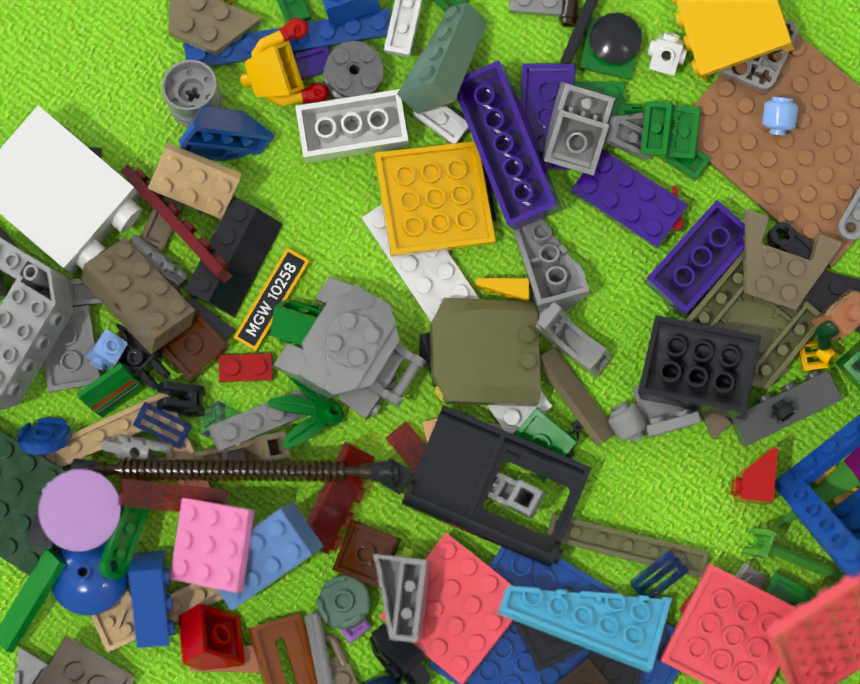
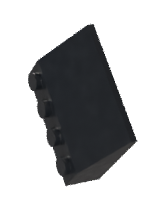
M655 315L638 390L640 399L746 420L762 336Z

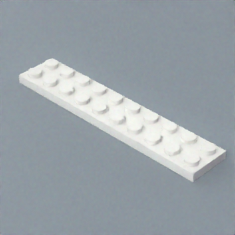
M382 204L361 217L430 322H432L443 298L479 299L447 250L391 257ZM541 391L537 406L546 412L552 406ZM487 405L503 430L511 434L520 428L536 408L531 406Z

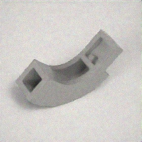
M553 302L550 307L545 308L540 314L539 321L535 327L568 358L597 378L613 358L609 351L579 329L556 303Z
M497 471L487 497L518 514L533 519L545 497V493L520 479L516 481Z

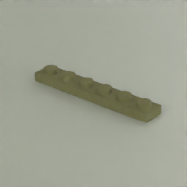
M552 513L547 536L552 535L560 515ZM571 518L561 541V544L699 578L702 577L709 555L707 551Z

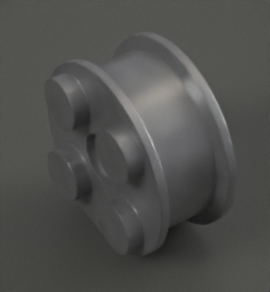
M359 41L344 42L335 47L328 56L323 71L324 83L329 88L331 95L336 99L375 93L383 77V63L379 54L368 44ZM349 71H354L356 75H352Z

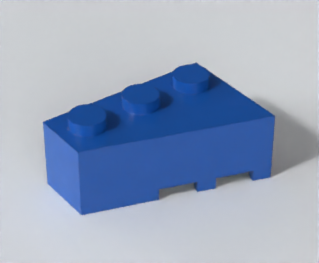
M165 550L134 553L128 574L137 648L169 646L171 636H175L174 619L170 620L169 610H173L172 595L168 594L170 573L169 568H166Z

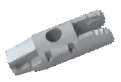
M138 235L132 236L129 242L175 290L179 289L186 281L187 275L170 258Z
M120 434L119 438L107 436L103 441L102 450L115 453L116 457L121 459L162 460L167 458L152 455L153 450L171 452L173 444Z

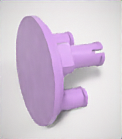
M75 469L64 472L55 477L51 482L45 484L46 487L42 489L39 502V520L47 537L56 545L71 551H86L100 546L113 534L120 518V500L114 486L104 476L91 470Z

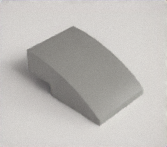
M561 82L550 120L543 161L594 176L609 128L607 123L615 98Z

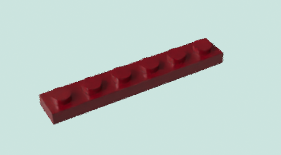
M127 164L120 172L215 276L226 283L232 277L226 269L229 264L219 254L214 256L210 252L213 248L203 236L198 239L194 235L197 229L187 219L182 221L178 217L181 212L171 202L166 204L162 200L165 197L164 195L148 189L147 181L150 178L140 168L135 171Z

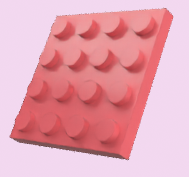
M445 533L425 558V560L431 561L422 642L412 643L459 683L465 684L515 621L497 614L505 588L513 585L449 534ZM383 611V613L379 617L386 622L385 613Z
M708 563L660 657V661L705 684H770L779 668V663L766 629L770 628L774 621L780 618L784 619L793 613L797 607Z

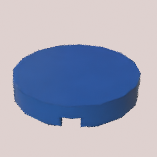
M54 417L40 418L37 420L38 423L31 425V422L27 423L17 434L20 449L34 455L56 452L64 448L72 437L71 428L67 426L66 421Z

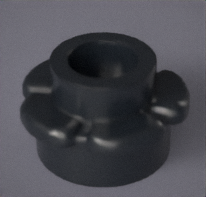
M785 399L778 401L771 408L773 410L771 417L775 418L778 423L785 422L796 413L793 407L794 402H786Z

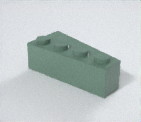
M467 2L458 6H452L446 11L442 21L397 93L417 114L452 103L456 99L487 24Z

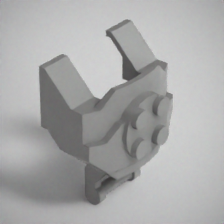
M328 277L315 298L316 301L326 305L302 342L303 349L287 343L273 366L317 394L320 393L331 399L368 389L390 404L399 407L403 401V394L419 368L423 369L426 361L422 357L408 351L399 343L400 339L389 303L373 296L356 284L353 286ZM404 359L410 364L393 392H389L385 388Z

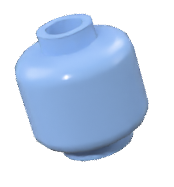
M772 96V100H768L764 104L762 125L770 128V134L785 135L786 131L794 130L796 127L798 105L793 103L792 98Z

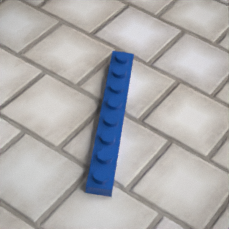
M389 8L333 27L330 26L328 19L308 22L309 32L304 38L288 40L294 54L327 45L328 47H334L348 41L362 42L387 37L391 20ZM278 28L242 34L243 38L236 43L228 45L227 49L217 56L191 45L183 44L186 60L202 61L210 68L242 63L252 58L251 52L261 38L278 31Z

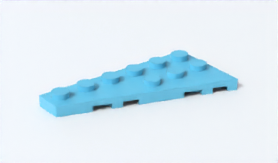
M507 586L497 614L649 673L653 668L672 598L663 597L662 599H656L642 595L628 597L622 594L586 591L573 593L559 589L556 591H545L539 588Z

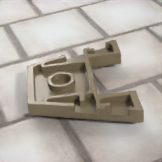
M745 209L743 211V220H745V236H743V242H745V259L743 260L744 294L790 310H796L836 254L842 242L820 234L816 236L809 260L762 244L769 216Z

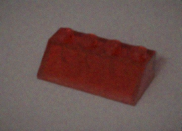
M344 442L336 460L339 461V464L341 460H345L347 466H360L361 463H372L376 458ZM346 477L345 482H340V478L338 482H333V478L331 482L325 481L307 519V523L324 546L320 551L330 555L331 551L337 552L343 539L339 534L343 526L349 527L355 514L351 512V509L355 502L360 504L366 492V489L362 488L366 479Z

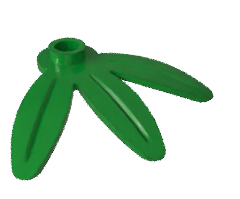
M288 376L289 379L309 399L298 396H280L269 399L268 405L280 411L310 415L311 417L297 424L287 434L282 442L284 448L300 445L315 436L324 426H337L344 419L343 410L337 403L328 401L326 396L320 393L317 394Z

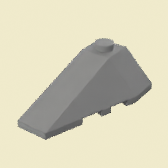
M543 219L513 230L539 316L553 302L566 313L590 293L582 267L568 254V250L563 244H560Z

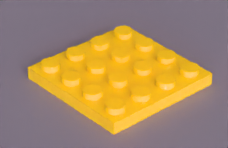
M474 141L376 152L374 154L391 257L491 245L496 242L481 157Z

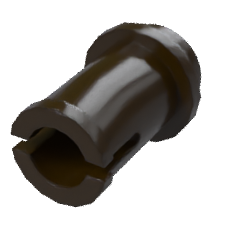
M563 0L562 14L559 15L558 19L561 21V26L575 27L579 18L577 16L579 0Z

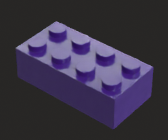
M716 200L650 273L644 283L684 317L745 249V242H743L745 224Z

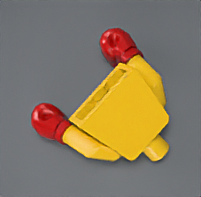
M301 18L291 19L283 27L278 28V31L258 41L251 52L252 58L245 61L247 72L242 73L240 76L241 83L245 88L252 87L255 96L265 97L267 101L279 106L297 103L310 104L327 100L329 88L325 83L314 82L307 88H304L288 41L304 38L309 32L307 22Z

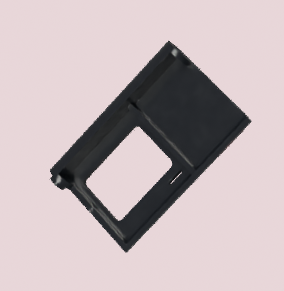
M443 405L401 504L551 567L553 563L558 565L564 551L559 548L592 468ZM502 461L510 462L569 488V495L552 535L544 536L484 510L483 503Z

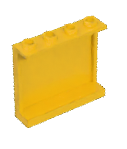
M671 0L672 4L677 3L680 11L675 13L680 28L685 27L687 36L683 37L688 52L693 51L695 60H692L691 64L696 76L700 75L704 82L708 81V75L780 49H783L784 53L795 49L778 0Z

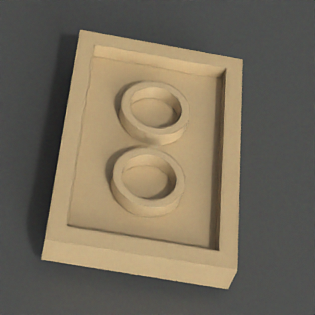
M167 142L148 189L222 219L242 173Z

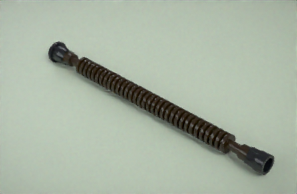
M74 458L71 470H91L104 477H107V475H119L121 480L168 479L173 481L175 479L176 481H194L195 479L196 481H201L202 479V481H208L209 479V481H214L216 479V481H242L243 479V481H249L250 479V481H256L257 479V481H263L264 479V481L285 480L290 482L292 480V482H297L298 480L299 482H304L305 479L306 482H311L312 479L313 482H318L319 479L320 482H324L326 478L327 482H331L333 478V482H338L340 478V482H345L346 477H360V479L371 480V482H388L389 485H394L395 480L400 479V464L395 463L394 458H389L388 461L361 463L360 466H347L345 460H341L340 464L338 460H334L332 464V460H327L326 463L325 460H320L319 462L318 460H313L312 462L311 460H306L305 462L304 460H292V462L290 460H285V462L283 460H278V462L277 460H271V463L270 460H264L263 463V460H257L256 462V460L222 461L217 459L215 462L214 459L209 461L207 459L202 461L201 459H182V461L181 459H175V461L174 459H121L119 464H108L107 461H97V459Z

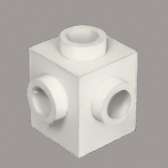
M665 32L664 35L658 34L656 41L651 40L647 55L652 56L649 69L674 76L677 65H683L687 49L683 48L684 40H680L679 35Z

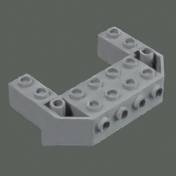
M0 237V269L16 279L0 306V410H4L20 403L74 312L68 278Z

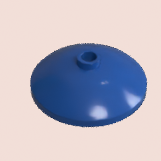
M108 539L100 546L86 551H71L62 547L58 550L57 554L66 563V566L51 590L58 603L68 611L84 616L98 615L111 609L123 597L129 582L128 571L121 579L108 580L102 576L99 570L100 559ZM83 568L88 570V574L85 577L80 575Z

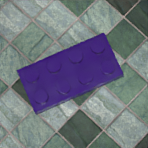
M522 64L521 106L542 159L560 84L564 82L575 86V64ZM544 161L547 170H571Z
M603 149L594 176L583 173L571 189L572 194L656 249H659L688 208L687 203Z

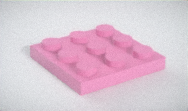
M182 498L170 579L232 592H243L255 510Z

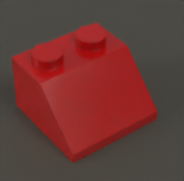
M771 448L765 451L739 472L735 479L731 480L730 495H734V502L762 505L773 503L778 448Z
M198 603L179 615L182 665L204 671L239 667L245 664L240 615L202 603Z

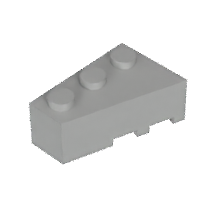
M373 554L384 603L383 608L389 638L391 640L415 643L422 642L431 561Z

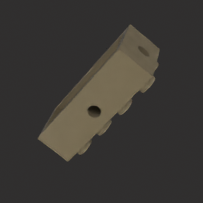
M126 237L84 264L81 281L150 354L191 327L195 309Z

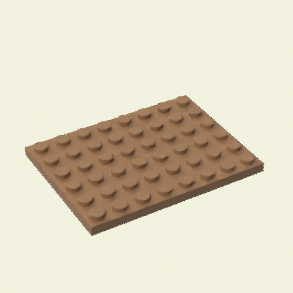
M797 33L793 44L795 49L789 52L771 90L759 92L720 75L693 105L702 109L697 149L711 159L708 163L775 222L790 224L812 245H814L816 236L820 234L841 241L840 248L827 265L830 269L854 243V241H847L840 237L837 231V224L860 186V86ZM777 50L767 54V58L771 62H778L781 60L782 54ZM760 57L755 58V59H752V60H755V61L758 62L759 59H760ZM741 63L733 66L732 70L737 75H743L746 73L747 67ZM751 68L750 76L747 79L752 80V75L760 78V84L764 85L766 81L770 82L767 74L759 77L754 74L755 68ZM772 96L792 98L793 103L798 105L796 127L794 130L786 131L785 135L770 134V128L762 125L764 104L766 101L772 100ZM852 224L846 225L848 232H854L855 228Z

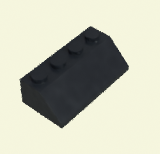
M233 196L209 242L213 247L210 252L214 256L219 254L229 264L226 269L232 277L224 283L200 259L185 288L186 293L235 318L283 224L258 208Z

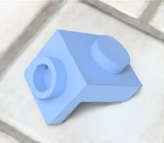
M104 330L97 343L88 348L84 357L90 360L89 363L99 370H108L116 365L127 346V342L109 330Z

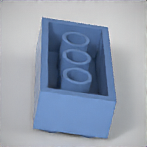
M294 502L279 509L252 529L243 592L217 589L230 610L253 597L324 547Z

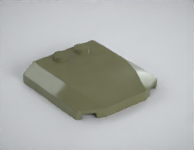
M744 249L685 321L761 335L752 387L767 390L816 332V327L811 320L819 315L820 312L807 301H802L796 310H790L744 294Z
M443 298L430 324L431 378L434 384L438 385L444 396L442 399L445 404L536 407L539 404L541 392L539 331L535 327L538 322V311L534 301Z

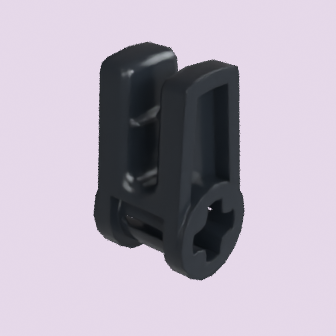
M786 222L777 223L766 235V241L770 247L809 260L813 245L790 224ZM780 231L784 233L781 241L777 239Z
M163 381L157 385L158 393L172 396L159 399L156 404L157 409L178 413L186 417H201L205 415V408L203 407L204 386L172 381Z

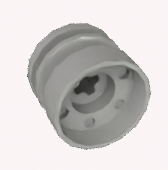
M191 59L180 61L170 67L164 75L162 81L163 96L168 104L171 115L182 126L187 127L203 105L223 108V96L217 78L212 69L202 61Z

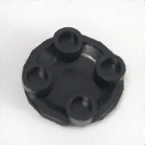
M609 13L600 17L594 23L590 33V47L601 60L616 65H622L626 61L631 60L638 53L642 43V33L638 24L630 16L622 13Z

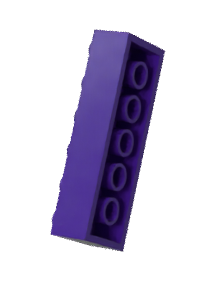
M498 60L465 75L457 94V99L507 226L517 230L563 210L506 66Z

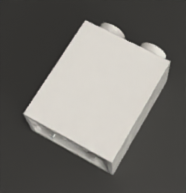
M40 106L35 108L0 148V214L72 275L79 268L83 270L86 262L107 249L101 242L114 227L121 233H124L136 222L142 213V208L136 204L142 195L135 187Z

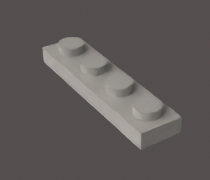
M300 389L284 395L309 399ZM267 402L211 425L208 430L218 451L222 452L308 415L280 411L270 407Z

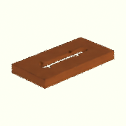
M300 613L248 628L263 684H287L275 645L277 638H281L285 642V648L296 684H318L311 648Z

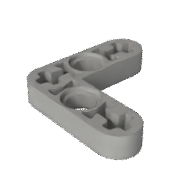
M785 20L787 28L790 29L789 33L792 35L791 39L794 44L798 32L797 26L791 20ZM783 49L778 50L782 54V58L778 62H771L767 58V54L761 56L758 62L755 60L744 62L743 64L746 65L747 71L743 75L735 74L732 67L716 73L759 92H768L775 85L789 52L784 53ZM751 68H755L754 74L759 77L767 74L770 82L766 81L764 85L760 84V78L752 75V80L747 79L750 76Z

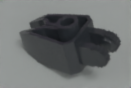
M117 324L116 327L123 334L124 340L127 342V346L118 360L119 363L128 366L134 376L142 378L155 391L158 383L149 373L155 368L159 375L166 379L171 375L161 363L162 351L158 349L150 354L125 326Z
M384 623L371 633L372 636L369 637L373 654L385 668L389 677L394 680L396 679L399 683L405 680L408 684H428L431 681V674L427 672V669L422 664L424 660L423 653L412 642L391 640L387 624Z

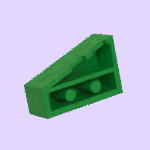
M290 299L275 305L270 336L279 338L283 343H295L302 346V342L322 312L319 310V305Z

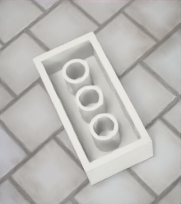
M400 89L295 106L305 163L409 147L402 100L397 95Z

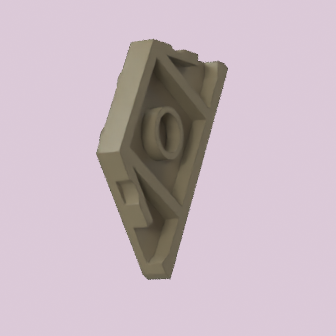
M169 0L170 37L215 56L226 50L228 45L236 43L243 38L242 34L253 26L257 28L261 24L260 17L220 0Z

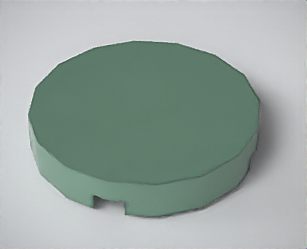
M347 575L337 576L326 582L321 588L322 591L317 599L318 612L323 620L332 627L343 630L354 628L362 623L369 614L371 607L370 592L360 580Z

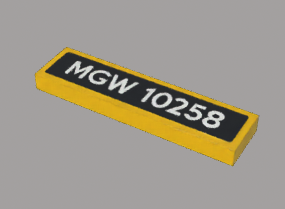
M286 248L233 338L257 352L271 329L274 306L290 297L310 260Z

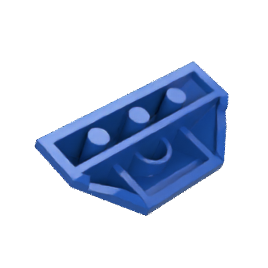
M203 105L187 125L179 139L180 148L208 160L227 161L242 158L251 153L253 156L261 154L273 140L274 135L244 111Z

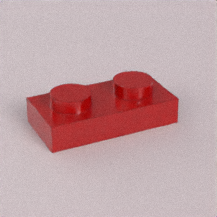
M272 353L219 356L220 383L273 381Z

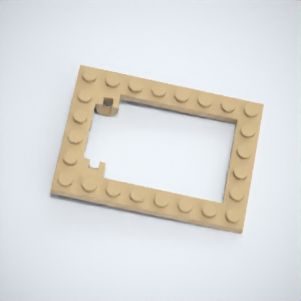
M159 393L73 433L70 442L64 448L41 455L65 468L72 465L74 458H87L102 451L103 441L107 436L118 438L120 434L135 436L154 427L160 442L173 444L172 451L165 452L168 459H174V461L175 459H181V461L182 459H193L192 453L195 450L178 413L156 408L159 399L170 397L167 394ZM195 479L194 481H178L186 498L219 504L209 481H202V479L201 481H196ZM83 568L80 572L81 577H85L88 574L87 568ZM190 584L171 593L173 610H169L170 620L178 621L180 614L198 603L210 606L223 600L216 588ZM127 585L123 597L115 606L104 613L91 616L107 653L136 640L129 585Z

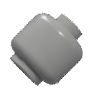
M625 401L610 410L611 415L608 418V423L619 440H630L632 443L645 435L643 430H645L648 422L637 404H629L628 401Z

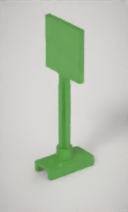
M751 528L749 533L756 535L752 548H743L741 552L758 558H767V556L773 558L776 556L837 583H840L846 576L838 570L779 546V543L774 541L776 533L767 529Z

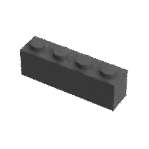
M816 370L804 376L806 381L799 385L793 381L781 387L783 392L773 397L772 393H768L758 398V405L751 408L748 406L746 420L731 417L729 420L742 447L748 446L841 401L842 398L829 372L826 371L821 374L819 370ZM782 399H785L786 402L793 401L796 413L783 423H778L775 418L771 417L773 412L771 408L775 403Z

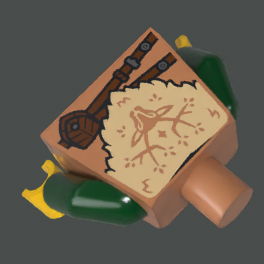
M847 290L811 320L816 327V339L819 348L816 357L826 365H829L831 358L835 359L838 355L831 348V341L849 335L860 325V291Z

